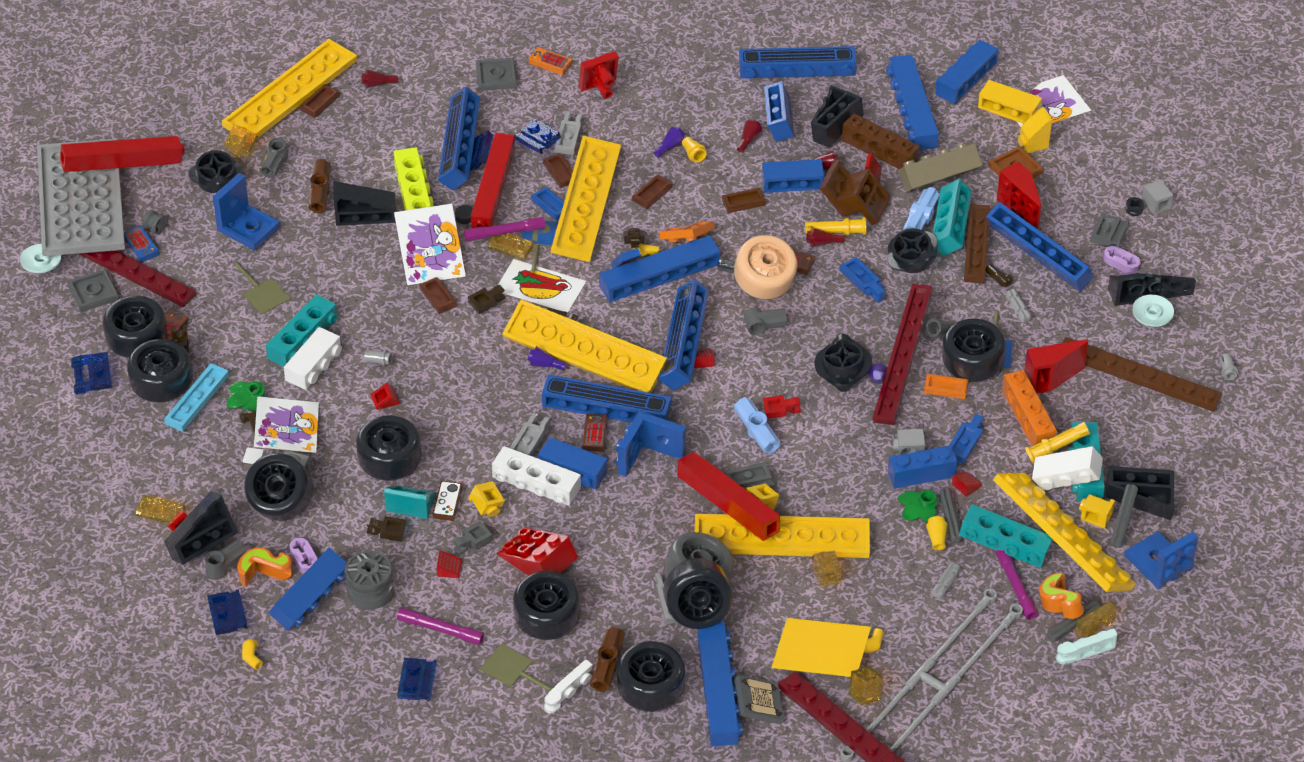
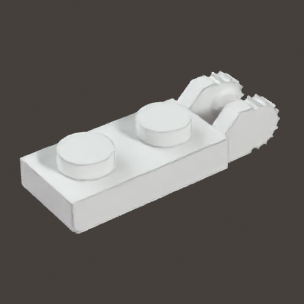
M584 660L561 680L548 695L546 694L544 711L548 714H554V712L560 709L561 702L565 698L570 699L580 685H586L592 678L593 664L588 660Z

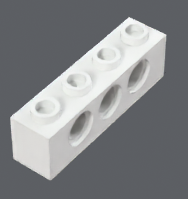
M503 446L492 463L493 478L500 482L515 485L519 489L534 492L538 496L553 499L557 503L570 506L581 489V474Z

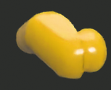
M639 244L637 249H639L641 256L636 260L647 255L659 253L660 247Z
M876 628L873 630L872 637L867 639L865 653L876 652L880 649L884 635L882 629Z
M247 639L242 644V659L252 668L258 670L263 665V661L255 655L258 642L254 639Z

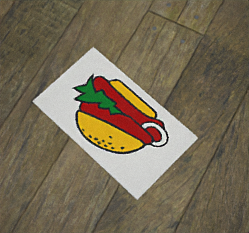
M513 259L498 284L505 289L504 294L568 313L586 281L536 266L535 272H532L531 264Z

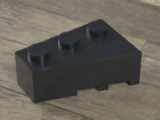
M831 85L827 97L825 96L821 108H818L811 121L813 141L829 148L842 136L843 124L853 114L861 117L864 116L862 97Z
M210 491L166 538L164 543L173 561L184 565L238 533L222 495Z

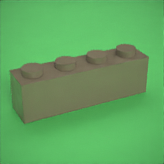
M965 142L957 145L955 150L950 151V148L939 151L937 156L933 157L932 154L921 157L919 162L915 163L914 160L903 163L904 167L899 169L898 172L905 191L909 192L983 166L975 143L968 145Z

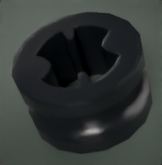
M1137 197L1129 198L1126 202V213L1130 216L1141 215L1144 208L1143 200Z

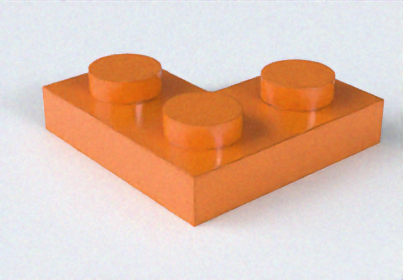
M714 221L696 222L684 227H670L659 231L660 240L668 239L669 242L680 241V238H685V241L696 240L697 237L708 235V231L714 230L715 225Z

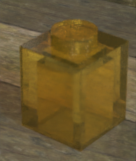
M233 125L223 146L230 150L229 153L238 158L240 155L248 157L258 135L245 127Z
M835 551L814 554L812 568L819 588L841 584L842 570Z
M870 666L851 671L848 694L860 705L879 701L883 677Z

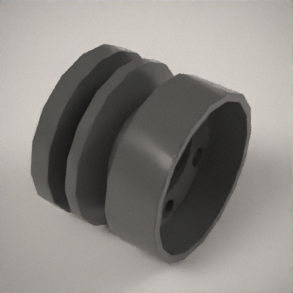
M363 551L355 554L348 560L345 566L347 595L350 602L364 610H375L390 602L394 587L392 565L389 559L376 551Z

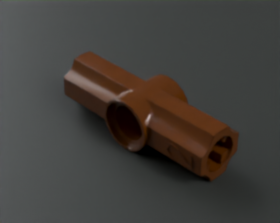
M318 159L313 163V171L310 178L309 210H312L314 213H322L327 207L331 163L325 159Z
M617 627L606 629L601 647L598 649V658L590 682V687L598 692L604 693L610 689L614 672L617 670L618 658L625 638V632Z

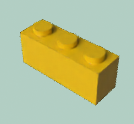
M988 80L979 93L978 108L1023 124L1042 107L1041 97Z

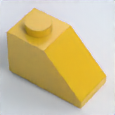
M1044 107L1040 108L1021 126L1018 143L1025 149L1026 153L1049 148L1052 119Z

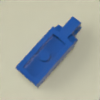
M857 257L839 266V271L865 295H871L878 303L885 300V290L881 284V279Z
M975 414L970 423L963 422L949 444L952 446L957 462L965 464L984 431L981 428L983 416Z

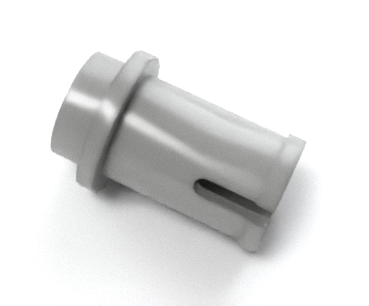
M366 349L364 361L365 363L382 364V366L390 365L392 353L388 352V350L382 352Z
M1226 353L1223 354V358L1220 356L1219 362L1222 367L1221 373L1223 378L1226 380L1235 379L1238 369L1234 366L1232 355Z

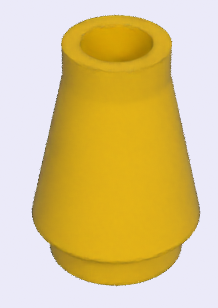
M691 137L683 139L682 145L691 161L698 163L706 158L705 146L696 142Z
M941 516L929 518L926 524L934 550H943L946 547L948 523Z

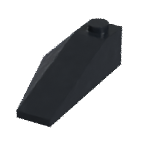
M1128 272L1110 275L1108 291L1114 305L1120 306L1134 304L1138 298L1145 295H1158L1165 299L1194 295L1196 280L1195 278Z

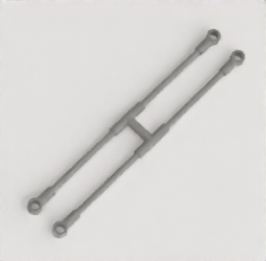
M986 589L983 598L974 607V611L935 654L920 666L905 683V687L866 730L871 733L909 690H912L920 680L939 690L931 699V703L889 748L894 752L935 706H938L961 680L963 674L1004 629H1007L1015 619L1022 617L1023 608L1021 605L1012 604L1010 606L1009 613L1000 622V626L958 673L954 674L944 684L927 672L978 613H982L989 604L996 602L997 592L994 589ZM844 746L840 750V758L844 762H850L853 760L855 752L848 746Z

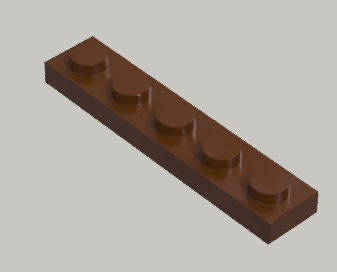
M970 204L964 282L984 284L989 224L986 216L989 214L990 205Z

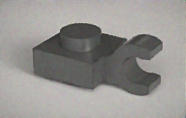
M479 521L462 530V537L454 540V544L457 546L454 548V551L461 555L470 546L477 549L492 541L493 534Z

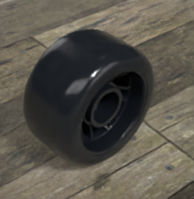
M145 296L121 298L112 303L103 316V330L106 343L114 353L122 357L129 358L132 351L144 342L154 339H166L167 325L162 307L153 299Z
M971 318L956 322L946 331L943 338L942 359L946 369L956 378L967 379L969 382H979L992 378L1001 370L1004 364L1006 348L1004 335L996 325L983 319Z
M168 339L150 340L136 347L129 356L127 371L131 388L140 398L146 401L160 403L174 400L184 394L191 384L192 367L189 354L182 345Z
M394 415L376 417L364 424L357 435L356 449L359 465L365 473L375 479L392 481L404 478L416 469L421 460L419 432L409 420Z
M271 453L259 458L250 467L245 477L244 490L248 502L260 515L274 521H285L298 516L308 506L313 493V483L308 470L299 460L285 453ZM284 485L283 489L277 492V488Z
M694 558L683 561L671 570L664 583V599L667 609L672 618L684 627L691 629L712 627L725 618L732 606L733 591L729 578L721 566L711 560Z
M540 571L525 577L516 587L513 596L515 621L525 634L536 639L553 640L565 636L573 630L580 617V594L577 586L567 576L554 571Z
M646 641L631 646L623 653L617 666V687L621 697L631 707L640 711L657 712L671 707L679 700L685 687V666L682 657L674 648L662 642Z

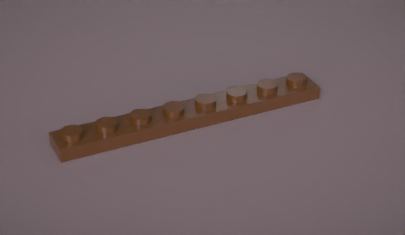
M1065 337L1062 343L1072 342L1075 340ZM1088 345L1085 366L1212 412L1215 411L1221 399V392Z

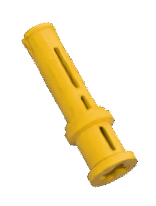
M866 217L850 220L845 218L843 221L805 222V232L807 235V231H810L813 227L829 233H844L846 236L850 233L866 235Z
M1082 422L1053 438H1043L1040 443L1032 447L1027 446L1025 449L1034 465L1035 457L1054 454V451L1089 435L1090 432L1085 422Z

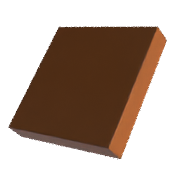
M1020 146L988 161V167L998 176L1001 170L1016 162H1019L1029 170L1033 178L1044 173V168Z

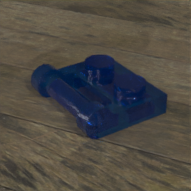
M108 352L80 355L71 358V367L74 369L75 378L73 389L76 395L85 394L87 391L112 388ZM83 365H88L89 381L83 382Z

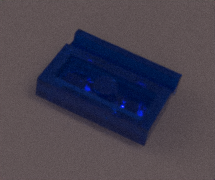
M535 118L520 129L521 132L519 134H514L516 141L539 154H542V150L548 149L561 138L559 131Z
M489 130L486 131V135L480 134L474 138L470 171L478 169L482 162L484 164L487 162L494 136Z
M239 589L232 593L227 591L207 596L216 635L238 631V628L243 627L248 629Z
M404 657L397 692L398 699L419 701L420 699L430 701L437 660L428 662L426 659Z

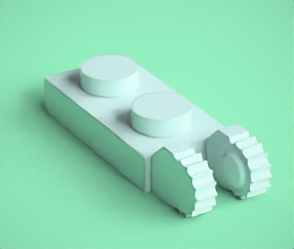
M1113 628L1107 631H1100L1096 635L1087 638H1080L1073 643L1064 642L1057 648L1058 655L1056 660L1064 665L1115 649L1117 632Z

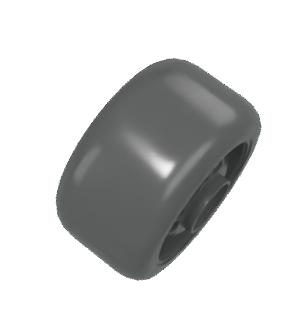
M692 532L679 536L671 544L664 562L666 578L675 566L683 561L694 558L707 559L717 563L725 571L728 578H730L734 566L733 557L726 545L717 538L704 533Z

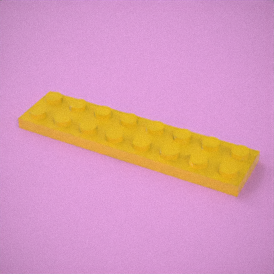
M331 39L326 40L223 119L222 126L251 144L303 104L320 87L330 83L357 62V55Z
M587 136L582 137L550 253L590 262L620 153V144Z
M522 299L502 333L503 337L534 350L538 346L555 359L629 389L652 393L659 380V375L668 360L664 356Z
M1022 472L997 473L993 481L1106 592L1133 590L1136 583L1131 579V575L1127 571L1122 570L1116 564L1114 558L1105 554L1101 550L1102 547L1092 541L1087 536V532L1073 522L1071 516L1061 511L1059 505L1055 501L1050 500L1045 495V491L1031 481L1029 475Z
M695 514L694 532L708 534L717 538L726 545L731 554L869 558L870 524L868 518L780 516V532L762 541L729 515Z

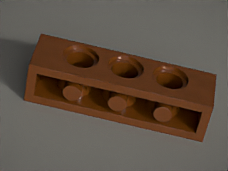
M853 114L843 124L842 141L867 154L871 153L875 158L897 169L904 167L903 163L914 160L916 163L919 160V145L857 114Z

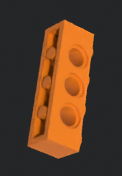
M1024 370L1005 374L1002 392L1031 446L1040 443L1043 438L1050 439L1055 437L1057 430Z

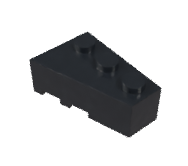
M333 181L336 226L396 223L394 212H396L395 192Z
M1109 466L1106 479V498L1121 503L1126 485L1132 484L1138 488L1133 508L1168 520L1172 519L1174 511V470Z

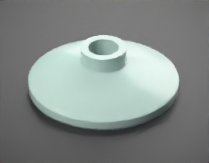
M42 244L32 245L26 248L20 255L21 266L33 273L49 272L55 269L61 262V255L43 256Z
M1145 295L1134 302L1132 312L1140 323L1158 327L1172 320L1174 308L1167 299L1161 296Z

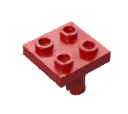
M616 51L605 53L597 58L588 59L581 63L578 85L581 92L597 87L604 99L613 95V90L610 86L614 84L617 77L619 56Z

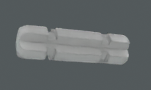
M1015 289L1008 290L1006 298L1011 302L1010 305L1017 316H1019L1018 318L1022 323L1029 322L1031 314Z
M949 563L947 570L944 571L937 582L938 584L933 588L932 595L938 599L944 597L945 591H948L955 580L954 577L960 572L959 564Z

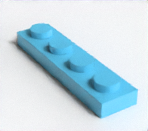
M210 363L165 417V425L183 432L229 377V370Z

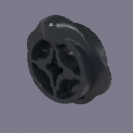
M212 150L205 152L197 159L196 165L189 170L188 176L192 182L197 183L204 191L217 193L238 173H243V166L228 153Z
M915 228L899 232L888 245V265L894 270L907 273H918L925 270L935 261L937 256L936 236L932 232Z
M842 333L837 335L832 342L818 352L814 365L820 377L835 386L839 391L847 392L869 373L872 367V356L867 349L859 345L847 334Z

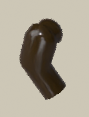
M992 264L986 266L985 272L1001 287H1008V285L1013 283L1011 275H1004Z
M245 409L244 412L239 413L241 422L246 423L249 421L255 434L256 412Z

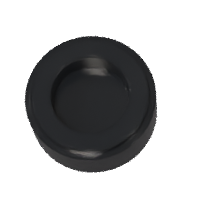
M469 205L457 207L455 209L456 221L461 224L471 223L473 207Z

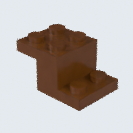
M839 160L832 163L819 188L841 216L844 217L861 211L871 225L878 224L891 198L869 168L850 174Z

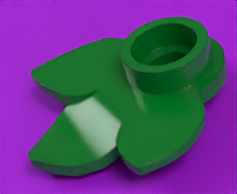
M239 381L232 384L229 390L233 394L227 400V408L243 407L244 411L245 409H250L256 412L257 397H264L265 395L264 385L258 381L250 383Z
M923 490L920 493L908 491L897 497V500L906 506L902 512L904 520L915 521L921 518V520L927 523L929 518L936 515L935 508L938 505V498L931 490Z

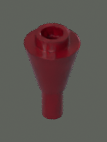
M366 69L365 73H362V84H365L366 88L385 83H398V76L385 75Z
M745 121L741 142L737 147L738 152L744 153L748 144L763 131L758 121Z
M834 151L812 159H821L823 169L828 170L833 162L839 160L838 154L834 155Z
M812 227L810 231H807L806 241L810 243V247L830 244L831 242L844 243V235L831 234Z

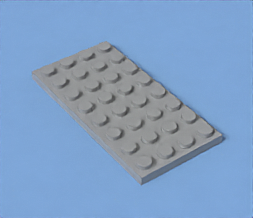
M117 138L37 145L43 256L125 249L119 168L63 172L59 160L61 144L117 140Z

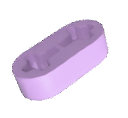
M1109 246L1105 249L1103 259L1108 265L1125 273H1137L1139 271L1140 259L1136 255L1116 246Z
M296 538L290 543V553L299 571L304 574L317 560V557L306 539ZM297 547L303 549L304 552L301 553ZM304 560H307L312 565L308 566L304 563Z

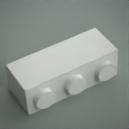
M319 327L284 366L285 381L307 390L311 384L317 381L321 372L327 370L334 357L340 355L342 350L340 336Z
M1093 446L1035 457L1032 479L1043 490L1100 480L1103 458Z

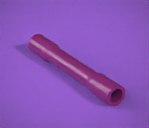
M537 217L490 227L465 229L464 237L467 242L484 239L485 237L545 229L544 217Z
M995 550L998 561L1019 600V605L1023 608L1026 620L1036 618L1038 612L1019 577L1012 557L1007 555L1004 550Z
M400 607L397 613V620L452 635L473 644L481 645L484 639V632L447 623Z

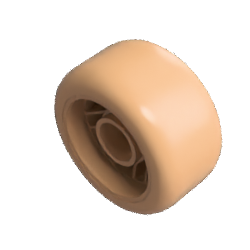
M770 235L756 236L746 241L741 246L734 265L735 279L740 288L752 297L765 300L774 299L785 294L792 286L797 272V258L793 249L782 239Z

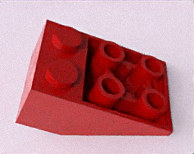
M1016 162L1000 171L997 200L1039 230L1042 204L1032 174L1022 164Z
M1088 339L1027 349L1024 372L1036 394L1051 392L1085 368Z
M529 527L520 529L517 535L506 542L497 552L498 556L528 576L540 571L562 573L578 558L569 536Z

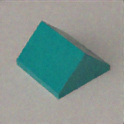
M393 485L384 489L386 512L428 519L436 492Z

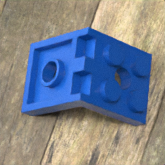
M240 173L213 196L217 231L254 251L280 228V221L248 204L245 176Z
M639 411L632 424L627 425L623 439H619L616 451L618 452L616 465H618V474L627 476L643 447L678 459L686 455V426Z
M1157 531L1125 550L1124 556L1159 590L1165 582L1174 581L1179 578L1180 573L1192 570L1198 536L1192 531L1171 544ZM1158 555V559L1154 560L1150 556Z

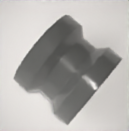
M149 210L143 218L142 226L148 230L152 229V232L155 234H160L166 228L168 220L166 216L158 215L156 211Z

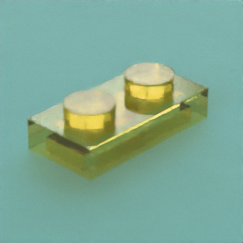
M512 234L492 236L488 242V248L525 261L533 249V242Z
M143 495L136 509V515L142 518L170 523L181 509L185 511V505L179 502Z
M1110 601L1078 620L1075 635L1079 639L1087 636L1090 637L1103 626H1110L1115 621L1117 606Z

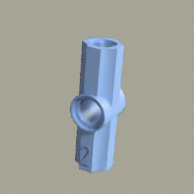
M929 187L924 189L918 201L912 204L909 218L903 230L915 228L923 231L925 225H929L940 193L935 188Z
M746 397L739 399L734 405V410L747 427L748 435L756 440L764 453L771 454L780 447V440L768 425L766 415L758 411L751 399Z

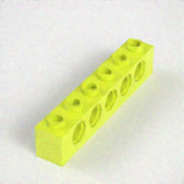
M417 147L393 151L394 165L405 211L433 207L432 196L428 197V194H430L429 182L425 183V180H427L426 169H422L424 167L423 156L418 154Z

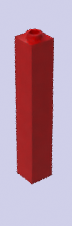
M495 133L471 213V228L490 227L494 224L515 151V135Z
M178 136L61 144L59 160L63 172L180 164L185 148L184 144L180 143Z
M692 452L678 460L677 477L762 541L780 532V515L696 452Z

